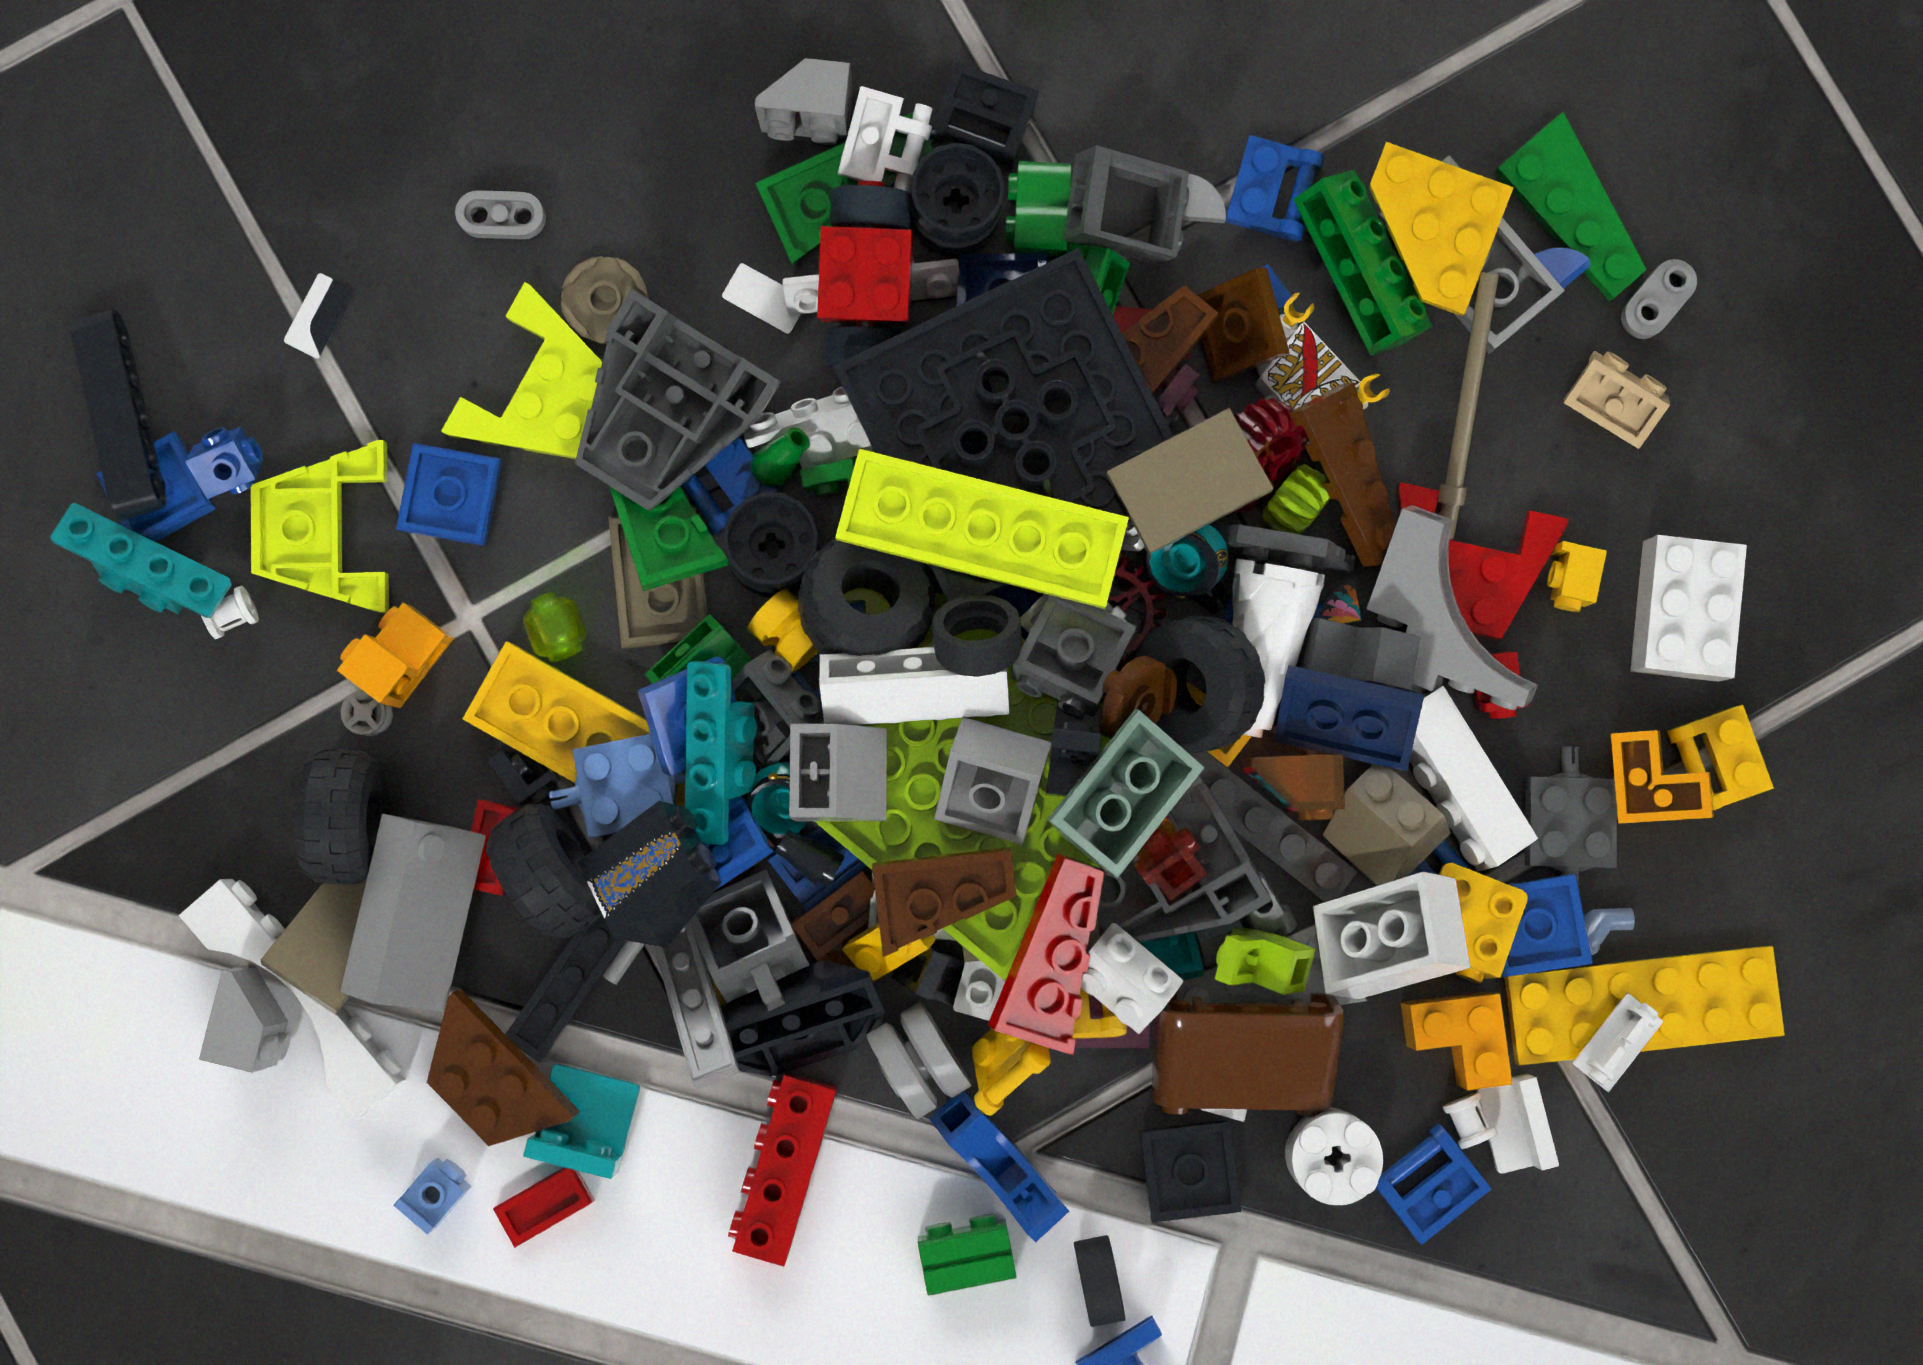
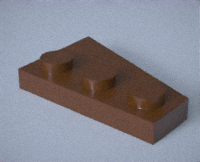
M1011 847L872 864L883 957L898 951V948L920 938L921 940L937 933L938 930L959 920H966L1016 897Z

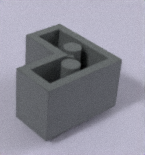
M1312 618L1296 667L1396 689L1411 690L1421 637L1383 627L1358 628L1321 618Z

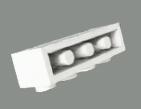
M934 647L897 649L880 655L857 656L848 655V653L820 655L819 685L824 724L898 723L904 721L944 720L948 718L989 717L1009 714L1007 669L996 674L980 677L959 675L946 670L937 661Z
M1444 686L1425 693L1410 757L1414 777L1423 788L1428 790L1437 805L1436 808L1445 815L1448 827L1453 830L1461 843L1460 850L1464 858L1471 865L1475 866L1477 871L1497 867L1536 841L1538 837Z

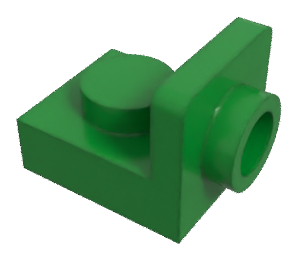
M852 458L802 469L800 470L803 488L806 493L814 492L816 498L840 493L841 485H850L854 466Z

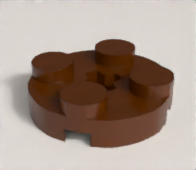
M1146 655L1133 659L1121 671H1111L1105 678L1102 686V692L1106 696L1100 725L1102 736L1111 740L1135 709L1140 710L1154 724L1159 721L1162 713L1169 716L1173 709L1177 692V681L1174 672L1164 666L1166 664Z

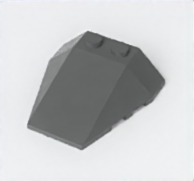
M631 289L607 329L605 338L607 345L602 366L597 370L595 379L597 386L591 409L587 411L575 464L648 511H651L753 425L761 416L781 381L744 358L737 356Z
M1201 774L1198 775L1118 878L1103 870L1104 877L1097 912L1100 937L1112 923L1120 926L1137 942L1232 924L1272 901L1254 864Z

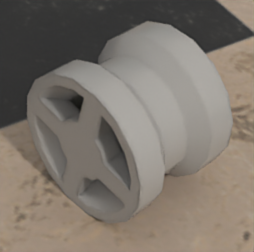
M356 691L348 695L340 710L341 720L345 727L352 733L365 736H377L385 732L393 718L391 706L379 703L364 691ZM373 709H375V710H374V712H375L374 718H375L376 720H374L373 717H372V716H373Z

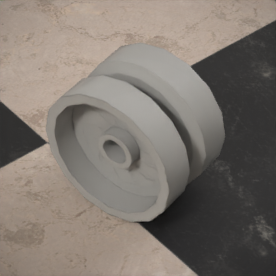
M921 1001L901 1012L900 1022L910 1039L908 1042L905 1043L896 1028L887 1022L866 1034L868 1042L878 1059L877 1063L896 1095L902 1098L917 1120L937 1108V1096L928 1081L931 1077H933L942 1092L951 1098L972 1086L958 1058Z

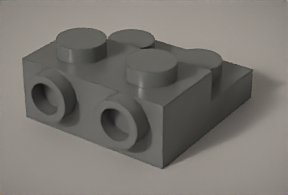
M1049 595L1020 651L1019 658L1013 664L1011 677L1018 680L1016 686L1027 695L1039 698L1043 693H1046L1060 700L1058 706L1072 716L1083 717L1085 712L1095 716L1105 696L1102 692L1104 680L1111 671L1117 670L1137 626L1094 606Z
M770 649L747 663L731 681L737 702L754 703V719L757 724V732L753 740V762L760 770L782 762L790 754V724H822L824 722L823 713L819 710L820 703L818 698L813 693L804 691L791 675V666L788 661L780 656H775Z

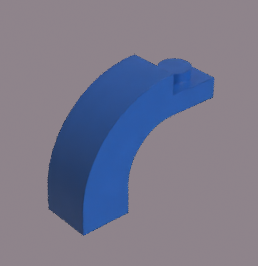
M965 1090L950 1098L929 1117V1120L948 1145L986 1182L1034 1242H1037L1070 1212L1056 1195L1057 1192L1025 1154L989 1115L983 1114L976 1107L974 1099Z

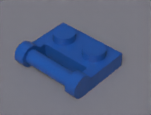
M1249 135L1225 222L1286 240L1301 241L1305 226L1301 224L1303 218L1293 199L1313 185L1316 171L1322 169L1325 156L1315 150L1298 149ZM1286 165L1299 167L1285 219L1272 217Z
M739 436L705 464L734 506L722 512L696 474L692 475L682 484V487L708 521L706 527L713 537L724 533L725 524L733 509L746 498L763 492L779 493L776 487L765 486L754 477L751 471L753 455Z
M1439 1123L1428 1131L1430 1134L1428 1138L1385 1172L1381 1173L1376 1186V1190L1421 1245L1491 1190V1187ZM1443 1150L1449 1160L1401 1198L1394 1187L1435 1154Z

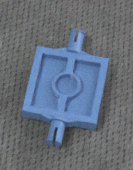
M647 734L573 749L577 773L575 787L550 791L549 793L550 799L568 797L566 799L550 801L553 810L579 804L585 816L588 838H597L617 833L657 801L677 805V784L685 783L686 769L672 776L663 773L652 736Z

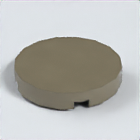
M603 256L591 257L577 264L565 278L562 287L561 308L572 330L587 341L604 345L607 344L605 338L608 326L630 290L633 289L649 299L648 289L639 272L625 260L611 257L604 258Z

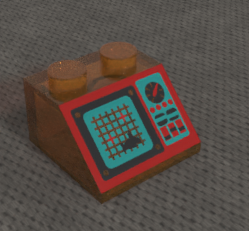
M1343 754L1251 757L1241 760V770L1286 812H1299V820L1333 819V810L1345 809Z

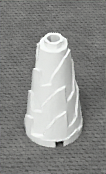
M1236 559L1233 571L1232 626L1238 627L1246 635L1250 643L1255 646L1265 675V698L1262 709L1259 711L1254 725L1243 735L1262 738L1263 730H1271L1278 705L1282 698L1288 665L1296 666L1308 626L1313 618L1320 593L1324 586L1325 575L1265 563L1262 565L1255 563V561Z

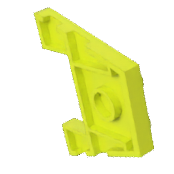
M524 282L505 317L518 326L545 339L501 418L460 397L441 432L452 438L470 439L486 444L521 448L526 451L576 459L587 411L591 409L597 386L595 382L597 370L601 368L602 361L532 286Z
M376 440L367 443L365 447L351 452L345 451L331 456L330 459L312 466H303L252 484L251 573L386 614L389 611L388 573H342L341 485L343 483L388 482L387 442Z

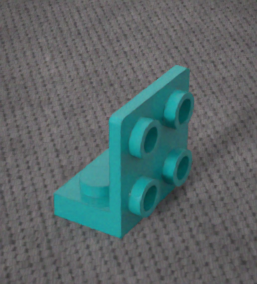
M555 1064L549 1080L580 1112L568 1122L536 1131L534 1135L527 1139L523 1157L612 1179L620 1169L640 1092V1085L563 1064Z

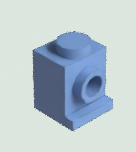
M436 1158L427 1165L393 1206L428 1235L441 1224L472 1186L464 1180L467 1175L456 1163L449 1159L443 1162ZM429 1186L436 1187L439 1190L440 1198L438 1202H434L426 1195V1189Z

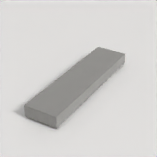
M689 921L666 947L654 946L691 1080L696 1089L740 1073L711 974Z

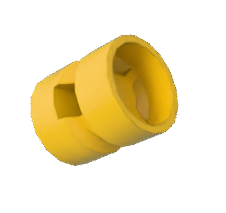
M788 588L780 590L768 600L755 614L747 627V630L765 647L772 645L776 647L774 655L787 660L791 666L792 673L800 670L819 652L803 631L800 612H798V597Z

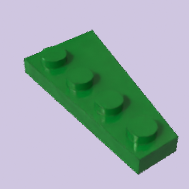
M913 112L903 117L912 119ZM895 131L889 155L902 158L907 139L906 134ZM924 140L918 164L924 156L933 150L929 140ZM846 142L755 183L792 265L820 244L821 226L831 227L830 199L832 189L840 186L858 185L857 180L837 175ZM884 170L882 182L885 183V187H891L895 184L896 173Z
M1564 112L1558 115L1495 170V174L1504 184L1514 187L1512 193L1561 248L1576 250L1589 258L1591 266L1583 273L1609 302L1647 270Z
M609 486L643 591L729 565L720 546H717L709 534L708 528L700 516L696 514L680 486L651 511H648Z

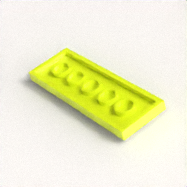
M859 449L835 538L841 542L1105 609L1129 517Z

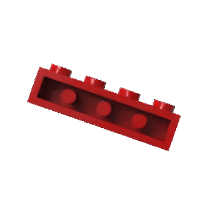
M791 1072L784 1074L782 1082L774 1079L766 1106L774 1108L770 1124L761 1123L753 1148L754 1150L761 1151L757 1168L748 1166L741 1188V1193L748 1195L744 1212L735 1210L728 1232V1237L735 1239L732 1252L782 1267L785 1266L838 1086Z

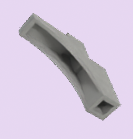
M1413 505L1402 508L1367 610L1377 613L1378 621L1397 628H1402L1403 624H1406L1408 627L1405 633L1421 637L1411 691L1426 693L1427 690L1433 691L1442 685L1444 678H1448V685L1459 691L1474 693L1476 689L1491 695L1490 701L1500 707L1510 710H1516L1517 706L1524 708L1532 701L1538 685L1506 668L1479 643L1465 622L1454 597L1449 572V541L1454 520Z

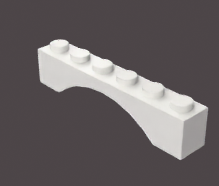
M220 879L185 909L179 917L208 950L230 953L256 963L275 975L295 994L309 1014L320 1040L325 1064L326 1088L354 1120L367 1115L406 1080L399 1072L403 1069L401 1063L389 1050L384 1049L381 1051L370 1039L373 1036V1032L362 1018L357 1015L351 1017L343 1006L336 1015L261 965V958L285 929L272 915H263L254 904L257 900L256 895L241 880L235 882L233 879Z

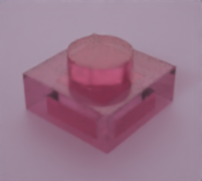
M1185 364L1159 397L1165 402L1161 411L1167 416L1176 407L1184 411L1199 392L1193 385L1200 374Z

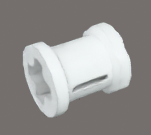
M243 586L234 588V594L223 598L211 618L201 615L206 628L214 639L223 637L225 631L243 623L254 624L259 621L254 602Z
M1479 1092L1468 1094L1442 1106L1445 1113L1450 1114L1461 1138L1458 1141L1460 1149L1482 1143L1498 1134L1496 1128L1490 1127L1479 1103L1482 1099Z

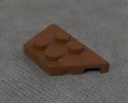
M461 988L451 993L447 1000L426 1083L488 1147L568 1122L579 1114L580 1110Z

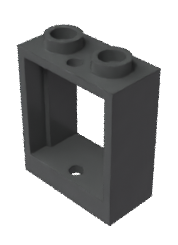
M1097 145L1077 153L1063 240L1089 247H1106L1121 256L1151 264H1158L1177 258V253L1183 242V232L1181 230L1183 210L1189 200V188L1187 187L1189 171ZM1108 174L1156 187L1149 243L1100 231Z

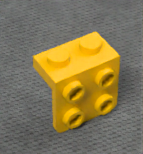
M1445 864L1442 866L1439 875L1455 878L1470 963V968L1457 971L1456 975L1479 984L1482 983L1483 978H1500L1528 900L1527 894L1521 889L1457 864Z

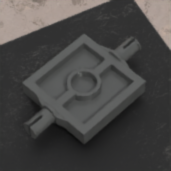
M1561 747V773L1549 777H1525V818L1538 837L1536 841L1525 847V866H1547L1556 871H1561V876L1576 873L1579 886V871H1585L1593 867L1617 868L1615 779L1592 778L1581 774L1580 747Z

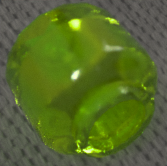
M551 592L540 595L530 602L532 608L523 616L522 625L536 655L548 657L549 661L557 662L574 656L582 650L581 643L586 639L588 630L577 603L569 597L557 598L556 594Z

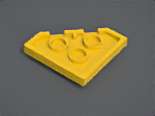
M1386 142L1369 189L1375 202L1379 205L1388 225L1389 233L1413 280V285L1420 301L1464 316L1514 187Z

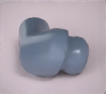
M1632 908L1593 909L1586 914L1585 923L1591 954L1594 955L1600 950V944L1610 931L1634 929L1635 918Z

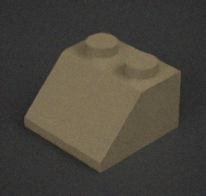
M1373 764L1347 789L1323 837L1372 883L1379 886L1407 877L1451 833L1443 813L1393 769Z

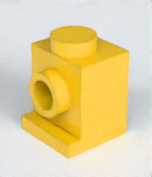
M1566 541L1556 544L1551 555L1558 556L1559 561L1552 563L1547 581L1548 587L1553 588L1551 600H1555V608L1580 612L1581 606L1586 607L1596 603L1607 553L1606 550Z

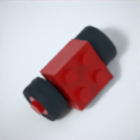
M858 181V185L835 187L831 191V227L821 226L817 318L821 322L855 323L856 326H832L826 328L825 365L833 367L903 333V331L898 329L874 327V324L910 326L914 236L912 230H908L911 203L908 191L885 187V183L880 181Z

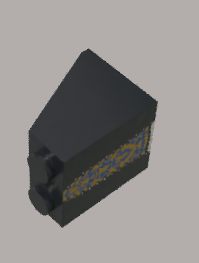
M657 801L578 861L614 939L666 947L676 938L722 883L714 868L716 860L711 851L702 844L695 830L697 828L696 820L685 807Z

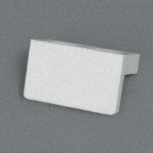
M1525 1073L1513 1076V1085L1476 1089V1092H1479L1482 1098L1479 1103L1490 1127H1495L1498 1133L1496 1136L1488 1139L1497 1172L1503 1174L1535 1166L1540 1170H1546L1559 1166L1537 1077Z

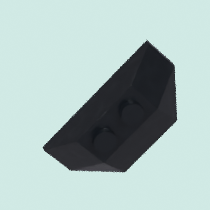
M827 960L811 964L777 980L786 1004L771 1011H768L758 989L731 1002L726 1003L725 1001L720 1006L739 1070L766 1076L779 1075L856 1050L865 1039L866 1034L871 1031L876 1020L880 1019L885 1012L883 1002L870 972Z

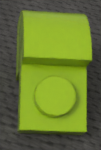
M1233 927L1231 935L1226 936L1225 941L1217 952L1216 963L1218 968L1215 980L1228 985L1255 983L1282 995L1304 992L1316 949L1273 933L1250 928Z

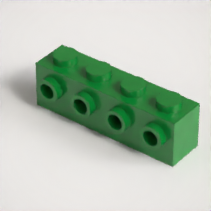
M1355 170L1322 178L1293 199L1370 356L1401 346L1433 327L1426 314L1423 302L1418 298L1406 274L1405 265L1398 258L1387 235L1386 227L1379 219L1367 195V189Z

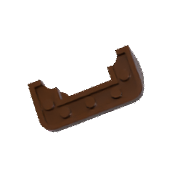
M1176 991L1163 1010L1153 1019L1151 1089L1153 1102L1162 1106V1111L1169 1114H1185L1189 1112V1108L1296 1110V1113L1299 1115L1313 1117L1323 1112V1110L1331 1108L1333 1104L1343 1030V1009L1334 995L1326 993H1311V1001L1307 1006H1304L1299 998H1291V1004L1203 1003L1201 997H1192V1005H1190L1189 1001L1177 1000Z

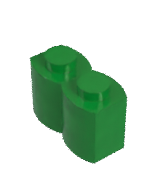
M1019 161L1018 174L1009 173L1007 200H1016L1015 216H1007L1005 243H1014L1013 253L1047 252V257L1059 258L1066 254L1067 241L1063 240L1070 197L1071 164Z

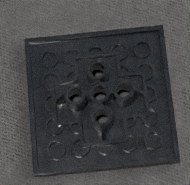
M1079 248L833 366L875 453L1125 517L1129 516L1106 475L1107 471L1174 437ZM1000 375L1007 380L1008 386L1004 391L996 394L988 392L983 387V383L989 376ZM1058 395L1066 398L1070 407L1064 413L1053 414L1045 408L1044 403L1051 396ZM1018 415L1025 418L1029 426L1023 433L1011 434L1004 429V421L1010 416ZM978 435L986 440L987 446L979 454H969L961 447L964 439L968 436ZM1031 456H1041L1046 459L1049 468L1043 474L1036 476L1027 473L1023 468V464ZM1130 518L1128 519L1126 528L1133 525ZM929 564L947 602L960 596L973 594L989 595L1009 585Z

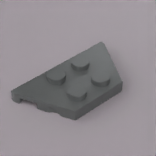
M1240 524L1212 526L1225 540L1228 554L1237 555L1236 559L1255 561L1257 564H1262L1263 560L1280 562V566L1301 570L1316 568L1354 574L1356 556L1345 554V549L1336 546L1335 543L1328 539Z

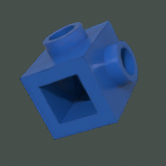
M242 426L227 431L225 427H221L204 435L201 438V443L192 447L185 462L205 497L210 499L229 490L231 494H238L252 487L262 467L263 455L257 441L253 437L248 438Z

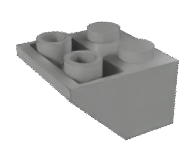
M808 58L802 60L756 97L755 109L761 132L768 133L770 138L784 141L793 140L794 136L811 137L813 142L822 145H835L837 140L846 141L849 132L853 98L850 63Z
M790 724L789 817L794 821H887V729L845 724Z

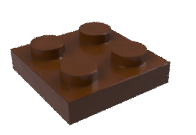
M1255 268L1197 295L1220 315L1202 336L1213 381L1227 380L1290 353L1267 268Z

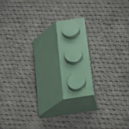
M1135 709L1047 820L1071 845L1096 866L1118 878L1205 767L1140 710Z

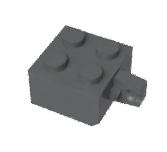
M767 869L713 893L690 920L709 972L726 1003L758 989L768 1011H771L786 1004L777 980L809 966L782 899Z

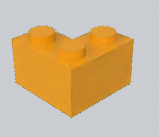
M402 603L399 608L396 606L392 607L383 616L378 625L382 630L376 638L364 634L361 640L358 638L353 639L342 652L340 659L343 663L337 669L339 673L379 703L396 708L402 707L454 639L414 607Z
M1660 731L1611 734L1618 824L1714 817L1710 772L1664 775Z
M1484 991L1401 1002L1406 1046L1416 1051L1451 1046L1457 1086L1466 1090L1513 1085L1500 994Z

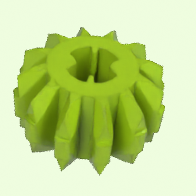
M1306 464L1298 466L1268 502V505L1263 510V521L1270 526L1271 530L1302 535L1330 499L1324 487V482L1327 480L1326 476Z

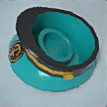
M1209 524L1150 555L1148 552L1146 553V565L1150 578L1157 587L1168 594L1177 595V598L1199 596L1209 592L1223 577L1228 563L1226 542L1222 535Z
M790 762L770 765L761 769L756 774L753 790L747 793V806L755 816L764 834L775 838H783L789 829L796 834L806 836L818 828L819 825L814 821H794L789 817Z

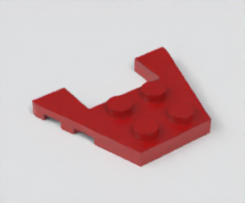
M1402 482L1397 485L1396 494L1400 505V513L1402 508L1412 505L1435 513L1439 490ZM1531 510L1526 512L1518 554L1453 540L1449 541V572L1454 597L1465 622L1474 635L1495 640L1502 639L1566 529L1569 519Z

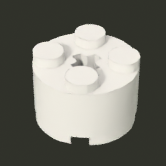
M1329 1108L1313 1117L1304 1116L1292 1132H1290L1286 1140L1285 1159L1288 1170L1298 1185L1314 1199L1329 1205H1347L1362 1199L1375 1190L1383 1167L1382 1148L1374 1131L1366 1123L1342 1109ZM1335 1146L1343 1155L1337 1158L1336 1165L1332 1166L1327 1160H1324V1156L1331 1155L1332 1147Z

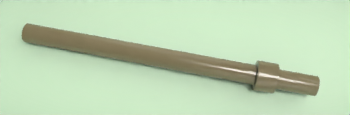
M1481 272L1446 482L1440 485L1438 502L1442 503L1440 515L1454 520L1450 540H1454L1459 507L1465 504L1467 487H1464L1463 483L1499 274Z

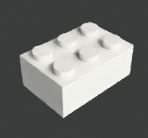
M1656 535L1643 541L1630 672L1716 682L1734 678L1747 545Z
M1420 872L1313 906L1325 993L1328 995L1361 999L1470 968L1455 878Z

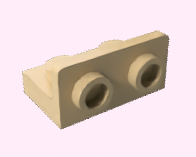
M1594 351L1589 357L1588 365L1564 398V403L1639 449L1670 406L1669 396L1664 393L1667 388L1649 375L1644 374L1642 379L1627 371L1629 364L1614 353L1607 351L1603 356Z

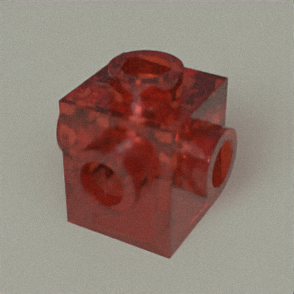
M1168 816L1165 817L1138 851L1139 859L1133 863L1148 885L1155 882L1170 901L1208 875L1195 854L1202 849L1186 826L1178 831Z

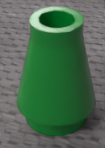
M793 427L782 436L758 448L754 452L751 462V471L754 477L761 484L768 487H775L788 482L802 455L810 447V440L807 434L801 429Z

